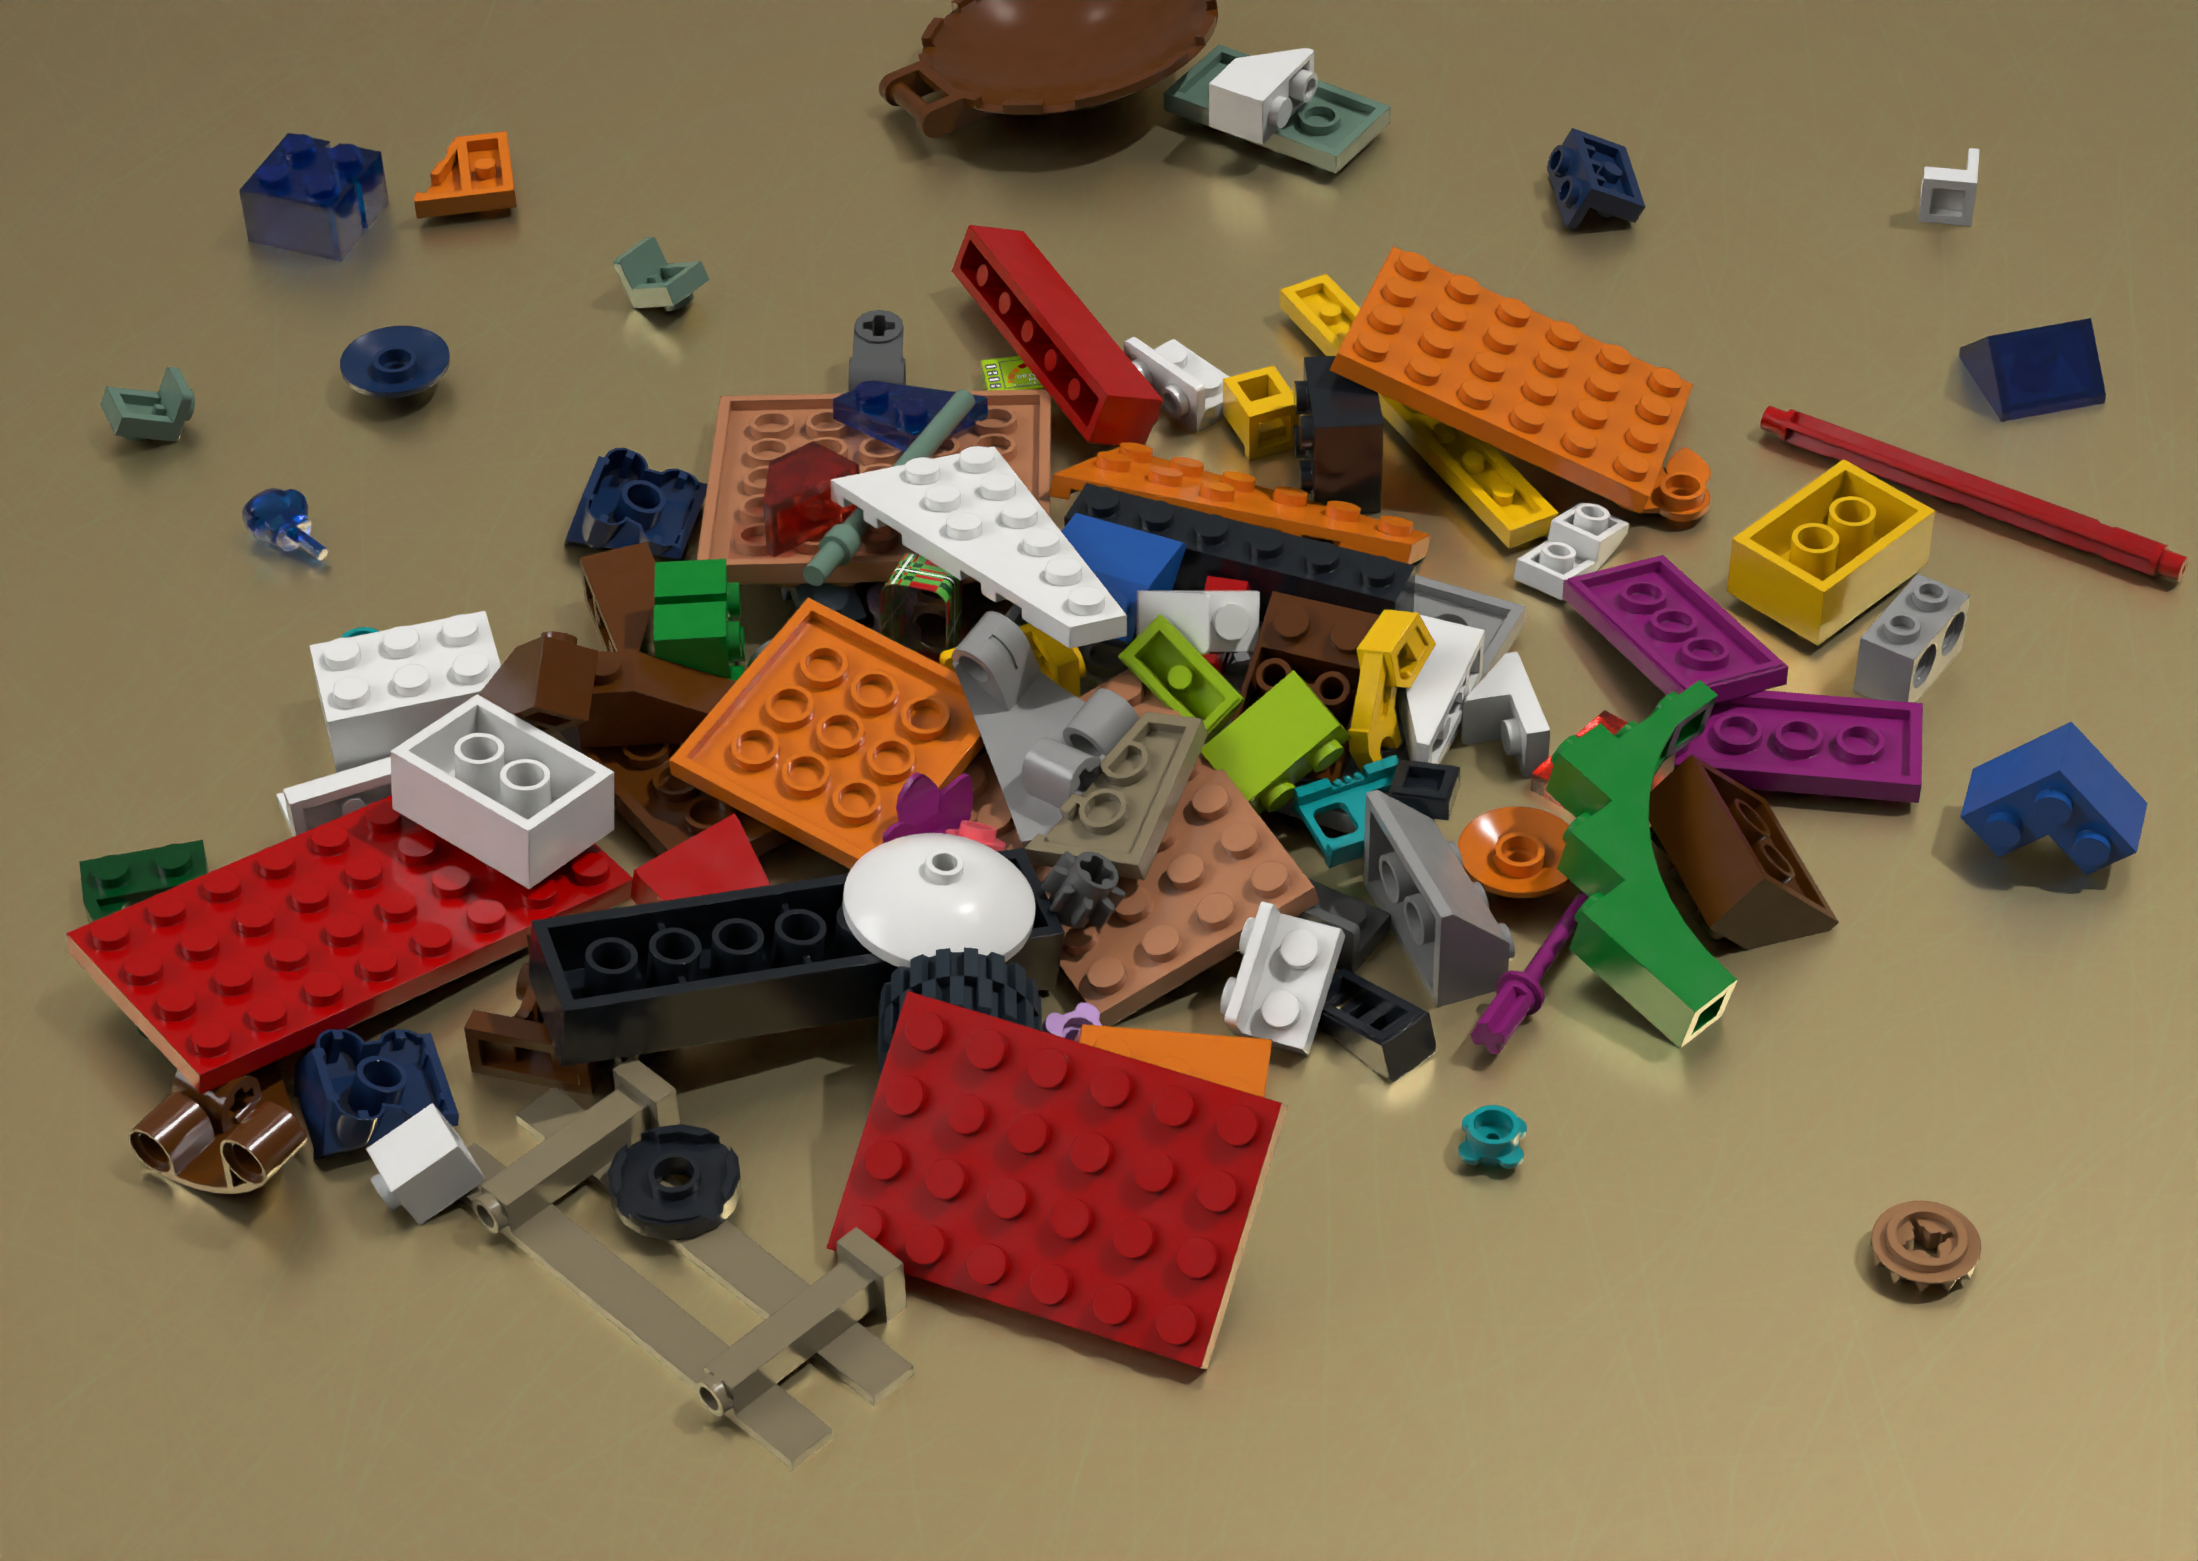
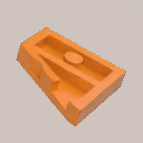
M507 131L455 137L446 150L447 156L438 162L430 173L431 186L427 192H417L414 196L417 219L479 211L492 213L505 208L517 207Z

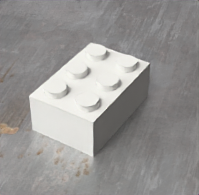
M486 611L466 615L459 614L450 618L410 626H398L390 630L349 638H337L329 642L309 645L320 704L336 772L390 757L392 749L481 692L501 667Z
M478 694L390 751L392 808L528 889L538 884L614 830V771Z

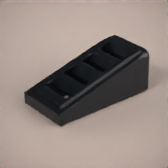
M1345 968L1333 975L1318 1026L1372 1070L1395 1082L1435 1053L1436 1041L1429 1012ZM1350 997L1353 998V1000L1340 1009L1336 1008Z

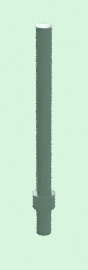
M958 390L892 467L904 465L914 458H930L974 407V396L967 390ZM857 507L843 524L834 525L821 539L819 552L803 570V576L809 584L813 586L822 585L837 566L846 565L861 547L860 539L872 526L864 521L861 508Z

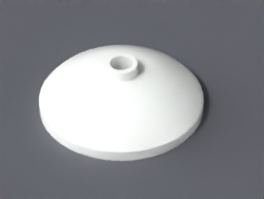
M942 833L908 835L871 849L851 868L845 881L842 902L844 917L849 929L866 949L894 966L909 968L910 959L921 954L932 957L936 955V950L950 948L951 952H964V947L977 948L978 954L988 955L994 952L1003 955L1006 962L1016 955L1029 939L1034 924L1036 906L1034 894L1027 879L1007 858L992 848L972 839Z

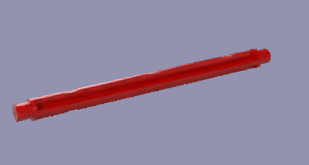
M1768 406L1762 416L1760 428L1778 435L1780 441L1827 458H1835L1841 461L1844 459L1870 474L1952 504L1964 505L1971 508L1974 512L2083 552L2095 553L2102 556L2105 560L2154 578L2162 575L2180 582L2187 570L2189 557L2170 551L2169 545L2119 527H2110L2089 516L1794 409H1790L1787 412L1773 406Z

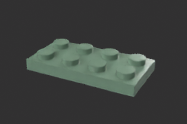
M1219 44L1163 92L1164 110L1183 116L1190 121L1209 126V83L1235 58L1250 55ZM1318 80L1313 98L1308 103H1304L1289 118L1283 128H1279L1263 145L1256 142L1253 143L1269 148L1276 153L1285 154L1312 164L1319 169L1337 173L1390 124L1391 106ZM1229 134V135H1231V136H1233V137L1241 138V137H1238V136Z

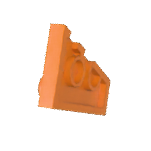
M1082 1024L1074 1041L1237 1090L1261 1097L1265 1096L1272 1039Z

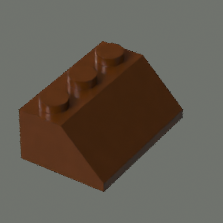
M1692 754L1650 792L1649 822L1651 824V840L1671 859L1675 866L1670 871L1672 878L1685 893L1693 898L1698 907L1694 912V916L1699 925L1716 940L1726 937L1743 948L1750 950L1827 932L1839 923L1765 798Z

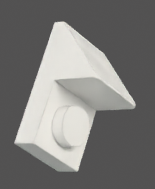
M1137 591L1136 638L1159 614H1162L1200 654H1209V652H1254L1259 636L1260 592Z
M1518 652L1506 653L1464 700L1461 741L1463 744L1469 745L1502 739L1506 755H1515L1523 777L1530 778L1547 775L1550 728Z

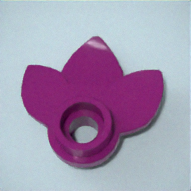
M919 772L912 774L898 794L896 810L899 822L888 827L883 833V843L908 835L923 833L945 834L948 829H959L962 820L969 821L971 818L973 807L971 776L963 773L939 791L937 785L928 776Z

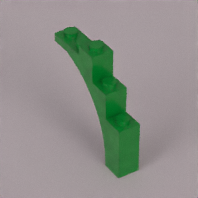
M1701 680L1681 694L1675 691L1667 694L1657 704L1649 717L1639 724L1636 721H1630L1616 735H1613L1599 723L1580 738L1577 735L1569 736L1558 746L1551 757V763L1554 767L1545 790L1576 817L1563 835L1562 840L1566 845L1557 869L1589 897L1575 915V921L1578 923L1569 949L1679 1048H1682L1723 1015L1738 980L1705 949L1684 922L1660 876L1650 836L1649 798L1652 780L1665 760L1704 732L1718 696Z

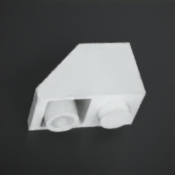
M1301 48L1235 58L1209 83V127L1263 145L1279 128H1283L1287 124L1289 118L1304 103H1308L1313 98L1318 85V76L1314 73L1315 51Z

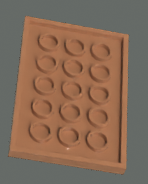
M1130 669L1125 670L1079 697V699L1087 702L1096 689L1104 688L1124 698L1134 708L1139 719L1145 712L1181 716L1178 711H1174L1171 707L1167 708ZM986 751L975 757L963 772L971 776L973 784V807L969 821L995 827L997 829L996 838L1006 843L1005 850L1023 848L990 757ZM1200 752L1145 880L1119 877L1115 887L1123 890L1125 896L1103 928L1098 929L1091 921L1086 927L1079 929L1070 928L1060 923L1065 935L1059 970L1082 1003H1089L1100 1012L1099 1021L1102 1026H1112L1239 951L1240 937L1244 924L1249 917L1256 918L1262 901L1275 904L1280 913L1293 917L1320 903L1313 884L1223 769L1215 770ZM1032 864L1042 884L1053 867ZM1045 891V893H1046V895H1047V897H1048V899H1049L1051 893H1048V892Z

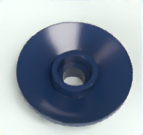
M390 326L370 331L350 343L340 359V369L344 381L359 393L379 398L404 397L424 391L436 384L446 374L450 365V353L445 341L432 331L414 326Z

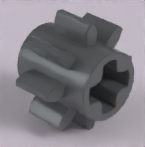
M1068 851L1064 852L1041 884V889L1051 893L1049 897L1051 903L1050 911L1056 913L1060 923L1076 929L1086 927L1090 921L1098 929L1103 928L1125 896L1123 890L1115 887L1119 879L1115 866L1106 857L1095 852H1083L1076 859Z

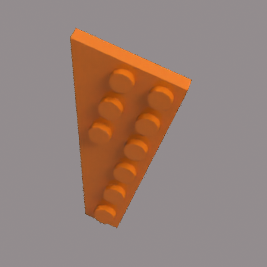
M1120 443V447L1110 451L1098 452L1096 457L1052 475L1050 497L1069 500L1072 493L1082 491L1086 483L1208 514L1220 515L1224 518L1264 528L1276 529L1280 532L1323 542L1324 539L1332 540V544L1376 556H1384L1408 564H1413L1427 555L1431 534L1414 530V523L1401 517L1381 516L1380 520L1361 515V508L1348 502L1328 501L1327 505L1308 500V493L1298 488L1277 486L1272 490L1255 485L1256 478L1245 473L1226 471L1219 475L1205 471L1204 463L1192 458L1172 457L1170 461L1152 456V448L1138 443Z

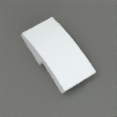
M1580 502L1551 521L1547 541L1517 559L1513 579L1563 601L1564 580L1598 571L1627 535L1630 523L1610 515L1609 511L1600 505Z

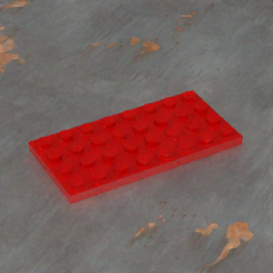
M391 795L66 933L68 953L193 1087L200 1094H204L231 1080L316 1043L319 1034L326 1030L347 1029L527 947L526 933L528 930H531L532 920L611 909L632 899L630 894L633 878L594 843L538 884L528 889L392 808Z

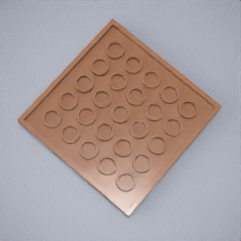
M1046 389L969 391L975 399L974 407L930 458L934 459L959 454L962 450L974 446L987 448L994 446L1050 517L1051 395ZM957 391L720 396L697 560L726 558L728 582H739L740 586L773 584L781 588H791L808 583L803 576V570L819 552L821 539L834 525L843 524L858 507L852 503V505L843 508L832 501L830 480L892 467ZM886 525L878 529L871 526L860 539L861 547L846 565L837 566L824 583L848 587L860 582H887L905 553L919 554L902 544V534L890 526ZM969 576L963 579V584L973 583L976 580Z

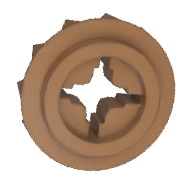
M1908 1201L1887 1209L1876 1220L1870 1245L1874 1249L1875 1266L1888 1268L1894 1284L1906 1279L1915 1282L1920 1293L1929 1284H1938L1949 1292L1957 1279L1970 1280L1981 1254L1980 1236L1972 1222L1959 1211L1932 1201ZM1915 1238L1918 1242H1922L1927 1249L1937 1248L1936 1258L1929 1257L1923 1250L1913 1251Z

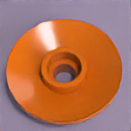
M1512 806L1485 812L1469 822L1459 837L1458 848L1462 856L1464 870L1472 882L1478 881L1483 889L1497 895L1511 898H1534L1554 893L1571 882L1557 869L1566 845L1562 838L1569 824L1552 813L1531 807Z

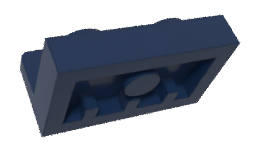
M1572 128L1562 145H1557L1553 149L1548 160L1547 171L1565 227L1576 230L1590 208L1606 218L1619 217L1636 223L1645 209V204L1625 146Z

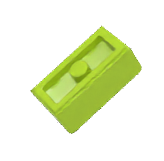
M1159 614L1118 656L1167 708L1171 707L1174 711H1178L1181 716L1203 720L1208 733L1205 744L1223 730L1245 700L1162 614Z

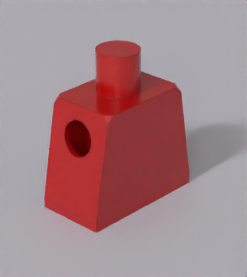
M732 814L634 869L630 897L636 905L768 886L770 883L739 819L735 814Z

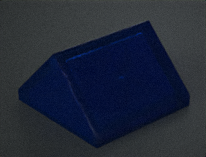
M2091 318L1987 336L1960 347L1959 358L2001 422L2105 403L2106 392Z

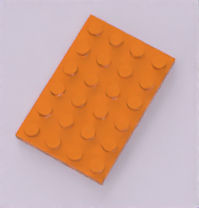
M1394 246L1387 256L1330 368V371L1640 514L1651 495L1694 385L1681 379L1676 372L1668 368L1655 367L1631 356L1627 350L1618 345L1605 344L1581 333L1577 327L1568 322L1555 321L1531 310L1524 302L1518 299L1500 296L1481 287L1474 279L1468 276L1450 273L1431 264L1424 256L1418 253L1405 252Z

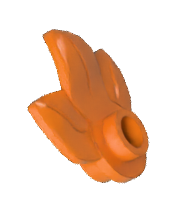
M1687 447L1678 450L1670 458L1666 468L1661 467L1642 513H1659L1669 520L1679 523L1689 522L1706 514L1710 507V493L1706 486L1711 479V470L1707 463L1697 453ZM1616 503L1617 505H1619L1620 507H1622V508H1624V509L1633 511V510H1631V509H1629V508H1627V507H1625V506H1622V505Z

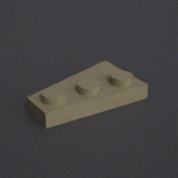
M1145 712L1102 760L1100 766L1103 772L1082 796L1073 793L1060 808L1063 817L1046 836L1038 833L1025 847L1031 864L1054 867L1066 851L1072 854L1075 859L1083 852H1095L1112 862L1117 869L1119 877L1145 880L1208 736L1203 720L1200 718Z

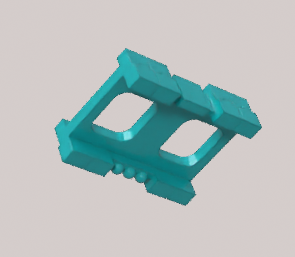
M1396 755L1363 765L1362 775L1356 772L1353 774V779L1347 775L1343 778V782L1340 779H1335L1332 785L1328 778H1324L1294 788L1293 811L1297 817L1301 816L1325 856V863L1328 868L1362 858L1365 834L1366 793L1375 790L1381 792L1390 790L1399 763ZM1340 808L1346 811L1357 830L1338 838H1328L1322 832L1314 816Z

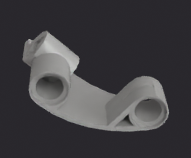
M989 611L984 614L952 653V663L990 757L1023 848H1025L1038 833L1046 836L1063 817L1060 808L1073 793L1082 796L1103 772L1100 763L1139 720V716L1124 698L1111 690L1104 688L1096 689L1087 702H1084L1059 686L1041 672L1023 631L1008 617L998 612Z

